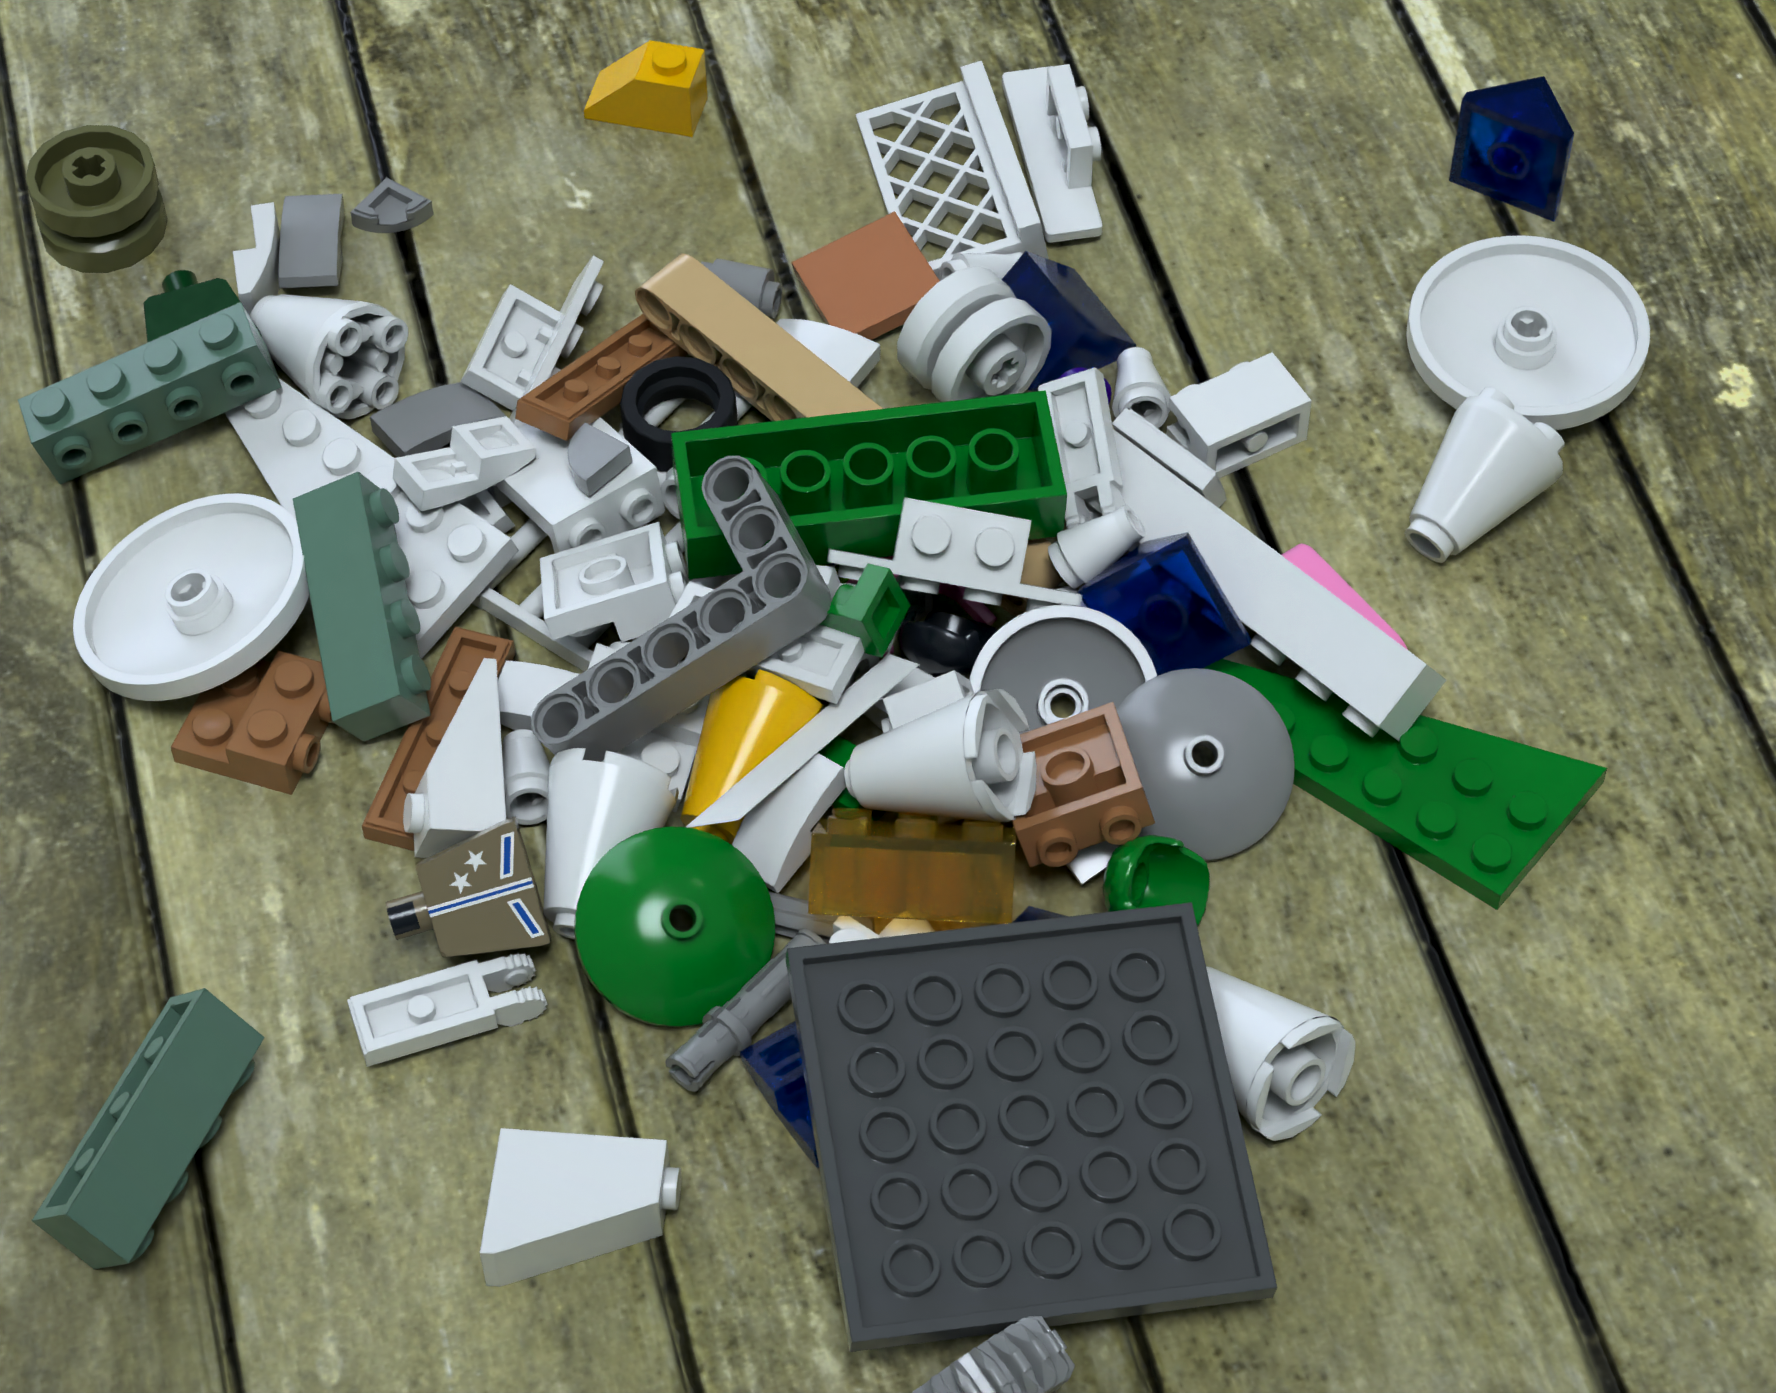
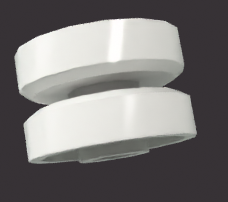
M973 266L957 270L939 281L918 301L904 322L897 342V360L904 370L923 388L932 390V393L939 402L1024 393L1045 363L1051 348L1052 329L1045 318L1026 301L1017 299L1011 288L994 272L987 268Z

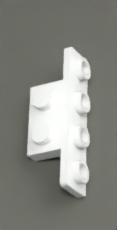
M1070 64L1003 73V90L1045 240L1053 243L1100 236L1102 234V220L1091 184L1092 164L1101 160V143L1097 127H1088L1086 122L1089 119V103L1085 87H1076Z
M594 255L573 283L560 312L510 284L502 295L460 381L512 410L513 412L509 419L517 428L526 424L515 419L517 400L561 370L555 366L559 356L568 358L583 331V327L575 323L579 313L587 316L602 291L603 285L596 282L595 279L604 261Z
M906 497L903 499L893 560L835 549H828L826 560L830 563L839 564L838 577L859 580L869 563L890 568L893 574L901 575V588L938 595L940 583L965 587L963 599L1001 606L1003 594L1028 598L1026 611L1051 605L1081 606L1083 596L1078 593L1020 583L1032 520Z

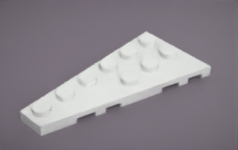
M279 379L281 388L225 412L279 503L295 520L293 498L355 472H360L380 489L385 488L390 492L399 512V522L394 524L398 545L403 550L410 569V575L405 579L408 598L414 606L420 621V632L416 634V640L421 658L426 655L519 551L509 536L458 501L420 511L393 480L394 457L313 403L281 379Z

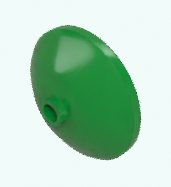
M661 827L640 832L621 841L599 860L587 877L580 892L575 911L574 934L578 956L586 975L596 990L611 1005L629 1017L651 1025L689 1027L703 1024V1016L715 1006L722 1007L770 961L775 940V915L769 891L761 875L751 861L732 844L711 833L694 828ZM679 908L688 911L693 920L692 928L688 931H678L673 928L669 920L672 910Z

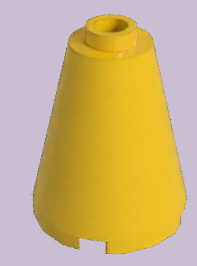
M761 669L758 670L754 680L737 676L710 693L680 817L682 823L685 826L691 823L820 712L823 705L797 685ZM745 816L739 821L692 828L711 833L732 844Z

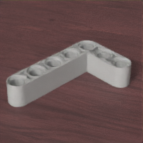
M726 456L717 460L708 468L702 481L703 496L743 572L546 695L537 704L532 713L531 727L536 738L554 755L571 748H586L583 760L602 762L606 751L615 753L814 629L825 620L832 601L829 588L780 498L746 458ZM797 587V589L791 595H788V593L792 589ZM739 622H741V624H740L735 630L732 631V629H733ZM684 657H686L685 660L677 666L678 662L681 661ZM630 692V694L624 700H622L623 697Z

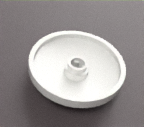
M1522 235L1493 237L1464 245L1442 257L1423 275L1413 293L1408 314L1406 336L1411 359L1424 382L1443 401L1455 409H1458L1469 396H1478L1485 387H1492L1504 393L1513 403L1514 410L1522 414L1531 423L1541 422L1549 425L1554 430H1562L1576 427L1604 416L1628 397L1638 383L1645 366L1650 343V325L1645 306L1639 294L1631 283L1612 265L1595 254L1575 245L1555 239Z
M239 493L220 494L195 499L171 508L150 519L127 535L103 558L93 571L80 594L73 619L75 645L81 658L95 678L110 691L127 698L143 701H165L192 696L212 689L238 676L261 660L289 632L299 618L310 596L304 555H302L296 520L284 507L267 498Z

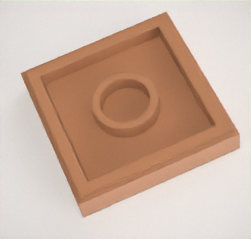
M895 211L791 262L796 277L825 324L853 332L870 340L903 325L918 301L940 281Z

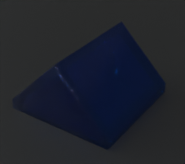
M1544 76L1466 92L1461 102L1449 181L1554 222L1559 214L1574 131Z
M1025 251L1002 278V281L1011 288L1016 298L1026 301L1045 318L1052 329L1051 348L1042 369L1028 388L1030 392L1038 391L1039 385L1057 380L1063 373L1073 368L1083 367L1091 369L1095 367L1100 369L1117 361L1118 356L1124 350L1136 347L1134 341L1074 268Z
M1188 532L1143 542L1079 588L1077 592L1083 595L1082 601L1087 608L1100 611L1114 618L1138 638L1148 652L1157 676L1180 669H1202L1250 645L1252 639Z

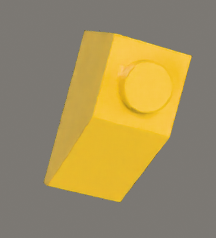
M649 40L599 72L584 109V118L693 137L708 98L704 49Z

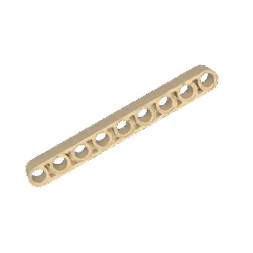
M682 253L635 291L636 301L641 311L654 326L694 358L717 366L731 380L733 390L771 421L883 409L689 254ZM1046 538L1028 540L1020 583L1055 589L1064 581L1050 559L1048 546L1051 543ZM1003 594L1001 607L1010 614L1019 616L1028 612L1026 611L1028 598Z

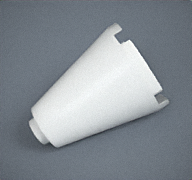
M1004 689L981 690L858 744L853 749L851 757L845 765L844 778L849 793L854 798H857L864 808L871 810L999 823L1016 820L1014 816L1025 815L1029 811L1036 791L1037 764L1035 751L1023 753L1019 735L1021 731L1030 730L1026 716L1016 699Z
M571 748L558 752L551 761L548 779L543 914L554 923L553 930L567 938L575 939L574 918L578 898L587 877L599 860L621 841L646 830L664 827L677 802L678 787L670 791L668 790L671 778L665 772L644 761L621 753L606 751L603 762L583 760L586 748Z
M1206 967L1238 1111L1252 1129L1263 1134L1268 1139L1278 1141L1294 1137L1311 1126L1322 1115L1313 1107L1319 1102L1328 1090L1337 1097L1344 1087L1354 1063L1355 1040L1352 1034L1346 1031L1341 1022L1334 1017L1214 968Z

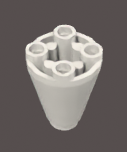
M286 294L263 297L253 307L250 317L260 331L271 358L313 403L334 417L350 420L366 415L374 408L382 410L392 405L396 400L399 392L397 381L405 359L408 327L402 319L392 315L386 308L363 301Z
M1485 387L1478 396H1469L1455 411L1409 516L1411 525L1405 531L1407 540L1418 552L1435 562L1443 563L1449 555L1459 554L1558 480L1563 473V462L1558 454L1565 446L1562 437L1556 430L1545 423H1531L1522 414L1514 410L1513 403L1504 393L1495 388Z

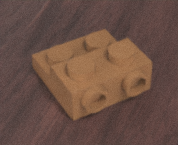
M278 650L272 663L259 660L252 667L231 680L201 692L171 745L174 762L292 795L302 774L310 773L315 767L320 752V740L328 724H335L332 722L322 662Z
M1114 702L1020 734L1023 753L1035 751L1037 764L1036 791L1031 808L1025 815L1014 816L1016 820H1012L1030 867L1041 863L1051 867L1064 866L1075 859L1078 850L1104 841L1114 845L1125 844L1137 838L1141 828L1155 824Z

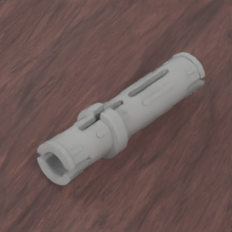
M801 929L733 998L722 1007L715 1006L703 1016V1025L696 1033L666 1059V1067L671 1068L669 1073L676 1082L689 1091H698L732 1055H742L751 1046V1037L792 998L786 967L787 948L826 943L811 930Z

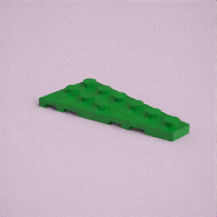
M1215 657L1205 668L1232 675L1246 682L1259 691L1273 705L1284 722L1291 739L1295 763L1294 785L1496 910L1501 907L1604 783L1607 771L1605 767L1423 715H1419L1409 730L1400 737V741L1381 728L1372 738L1342 715L1349 704L1334 692L1325 702L1296 679Z

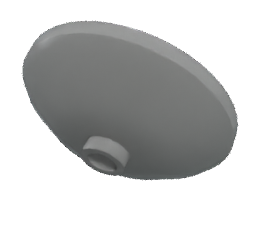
M1051 605L1025 612L1013 618L995 632L979 653L969 680L974 693L981 690L1004 689L1013 696L1026 716L1030 729L1028 731L1065 719L1055 716L1051 711L1050 705L1057 697L1064 696L1073 701L1075 711L1071 716L1110 702H1114L1117 710L1131 692L1146 681L1156 677L1157 673L1148 652L1138 638L1114 618L1087 607ZM1021 731L1019 732V735L1028 731Z
M1198 668L1180 669L1158 675L1146 681L1131 692L1119 705L1117 713L1155 820V824L1141 828L1138 837L1157 835L1181 840L1186 848L1208 862L1225 859L1248 849L1264 837L1278 821L1292 791L1295 766L1294 753L1290 736L1280 715L1273 705L1254 687L1220 671ZM1198 746L1209 748L1214 755V764L1209 767H1202L1196 764L1192 758L1193 748Z

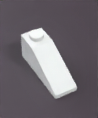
M484 658L415 793H408L406 796L403 824L405 832L414 833L415 857L428 858L506 819L496 659Z

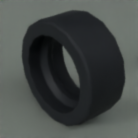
M675 356L651 362L637 370L625 384L620 402L624 437L655 465L657 470L668 472L673 467L671 433L683 432L662 430L648 424L643 418L651 408L661 402L677 398L695 399L709 405L715 411L714 415L707 422L696 428L684 431L738 425L736 396L731 380L717 366L698 358Z

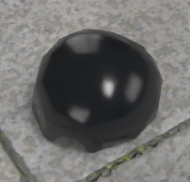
M912 610L908 613L900 627L898 641L905 658L920 664L918 668L933 677H938L955 670L969 679L979 653L987 641L999 629L942 611H931L924 621H915L917 612Z

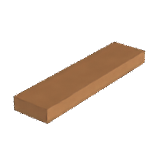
M641 314L517 400L515 419L568 441L585 422L589 425L621 402L624 386L637 370L656 360L675 356L685 357L689 353L654 326L644 314Z
M454 627L431 676V688L426 691L431 716L408 725L362 824L365 839L414 851V833L405 832L403 824L406 796L408 793H415L483 659H496L497 677H499L506 660L512 661L515 656L514 641Z

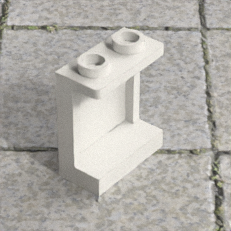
M601 417L590 425L629 445L633 462L590 497L577 487L570 469L568 447L571 439L565 441L528 424H524L518 429L536 447L535 458L514 474L487 488L501 507L514 502L550 537L554 553L639 528L665 512L656 466Z

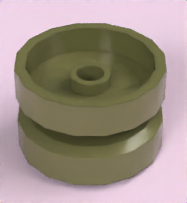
M86 125L63 131L43 143L29 160L25 180L36 213L35 216L46 252L60 265L82 273H109L131 267L150 255L164 238L167 215L158 187L159 181L155 164L148 145L134 133L109 125Z

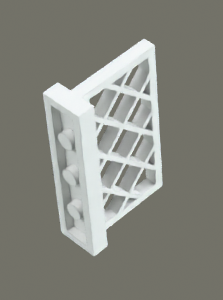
M982 61L960 67L963 81L855 114L887 213L896 212L909 234L913 236L912 238L920 251L927 241L948 248L942 258L928 262L938 279L941 264L951 261L956 253L1012 254L1022 252L1026 256L1029 266L1049 260L1041 221ZM958 103L960 111L950 125L929 119L935 110ZM893 123L905 126V129L895 142L875 136L873 133V129ZM919 132L940 138L929 154L909 147ZM953 143L974 149L964 165L943 159ZM899 160L920 166L909 182L888 176ZM934 171L954 178L943 194L923 188ZM968 183L989 190L978 206L957 199ZM913 200L934 207L923 223L902 217ZM947 212L968 219L958 235L937 229V226ZM982 224L1004 231L1006 237L984 245L971 241Z

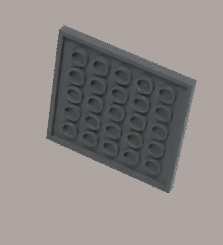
M1192 902L787 948L786 967L849 1352L996 1334L1028 1316H1042L1050 1327L1273 1298L1277 1290V1283Z

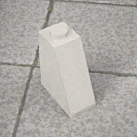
M501 1128L480 1248L486 1286L501 1287L662 1236L666 1209H678L681 1191V1168L670 1167L667 1140Z

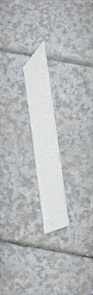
M891 654L886 655L845 690L837 704L831 702L686 827L692 828L739 821L920 664Z

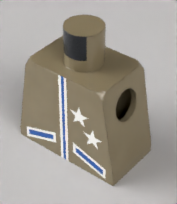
M516 816L505 819L418 862L416 871L422 891L386 902L389 920L396 940L434 929L442 957L536 947L551 943L550 929L547 919L543 914L542 902Z

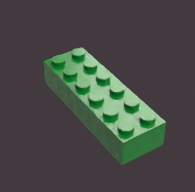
M1046 390L671 433L673 475L689 580L740 574L743 572L702 492V481L708 468L717 460L726 456L746 458L776 492L815 565L830 563L826 561L828 549L874 557L893 556L904 497L1032 520L1028 540L1057 537V533L1064 529L1067 491Z

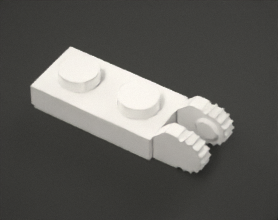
M1094 367L1039 385L1038 391L1046 390L1067 491L1065 511L1067 529L1091 520L1084 499L1098 495L1102 516L1126 505L1119 490L1123 488L1103 373Z
M525 953L510 954L508 957L502 956L482 963L474 960L350 997L347 1002L367 1067L498 1028L497 1024L511 1027L521 1024L526 1020L531 1021L533 1018H538L537 1016L543 1014V1011L547 1009L546 1005H548L542 989L529 986L519 991L513 990L493 997H489L488 991L501 993L511 990L512 987H519L532 980L531 978L535 976L534 972L536 970L530 955L526 956Z

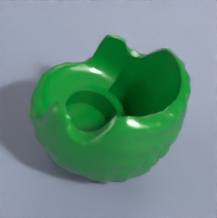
M1157 835L1137 837L1120 845L1113 851L1107 863L1102 887L1107 912L1192 902L1197 927H1199L1202 917L1206 912V903L1210 889L1209 869L1206 861L1201 856L1186 848L1181 840Z

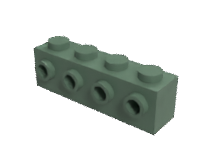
M239 302L18 399L31 444L61 485L275 391L282 386L265 341L242 302Z
M355 472L293 498L332 722L365 742L431 716L426 693L431 688V678L424 661L419 656L416 634L420 632V621L414 606L408 598L405 579L409 577L410 569L407 558L397 541L394 524L399 522V512L394 498L387 489H380L360 472Z
M206 988L170 997L33 1217L32 1222L93 1269L129 1264L140 1257L153 1239L154 1229L151 1226L163 1206L170 1203L184 1188L189 1175L186 1168L196 1151L207 1144L218 1131L222 1122V1116L219 1113L229 1096L243 1086L251 1076L255 1067V1062L252 1058L265 1037Z

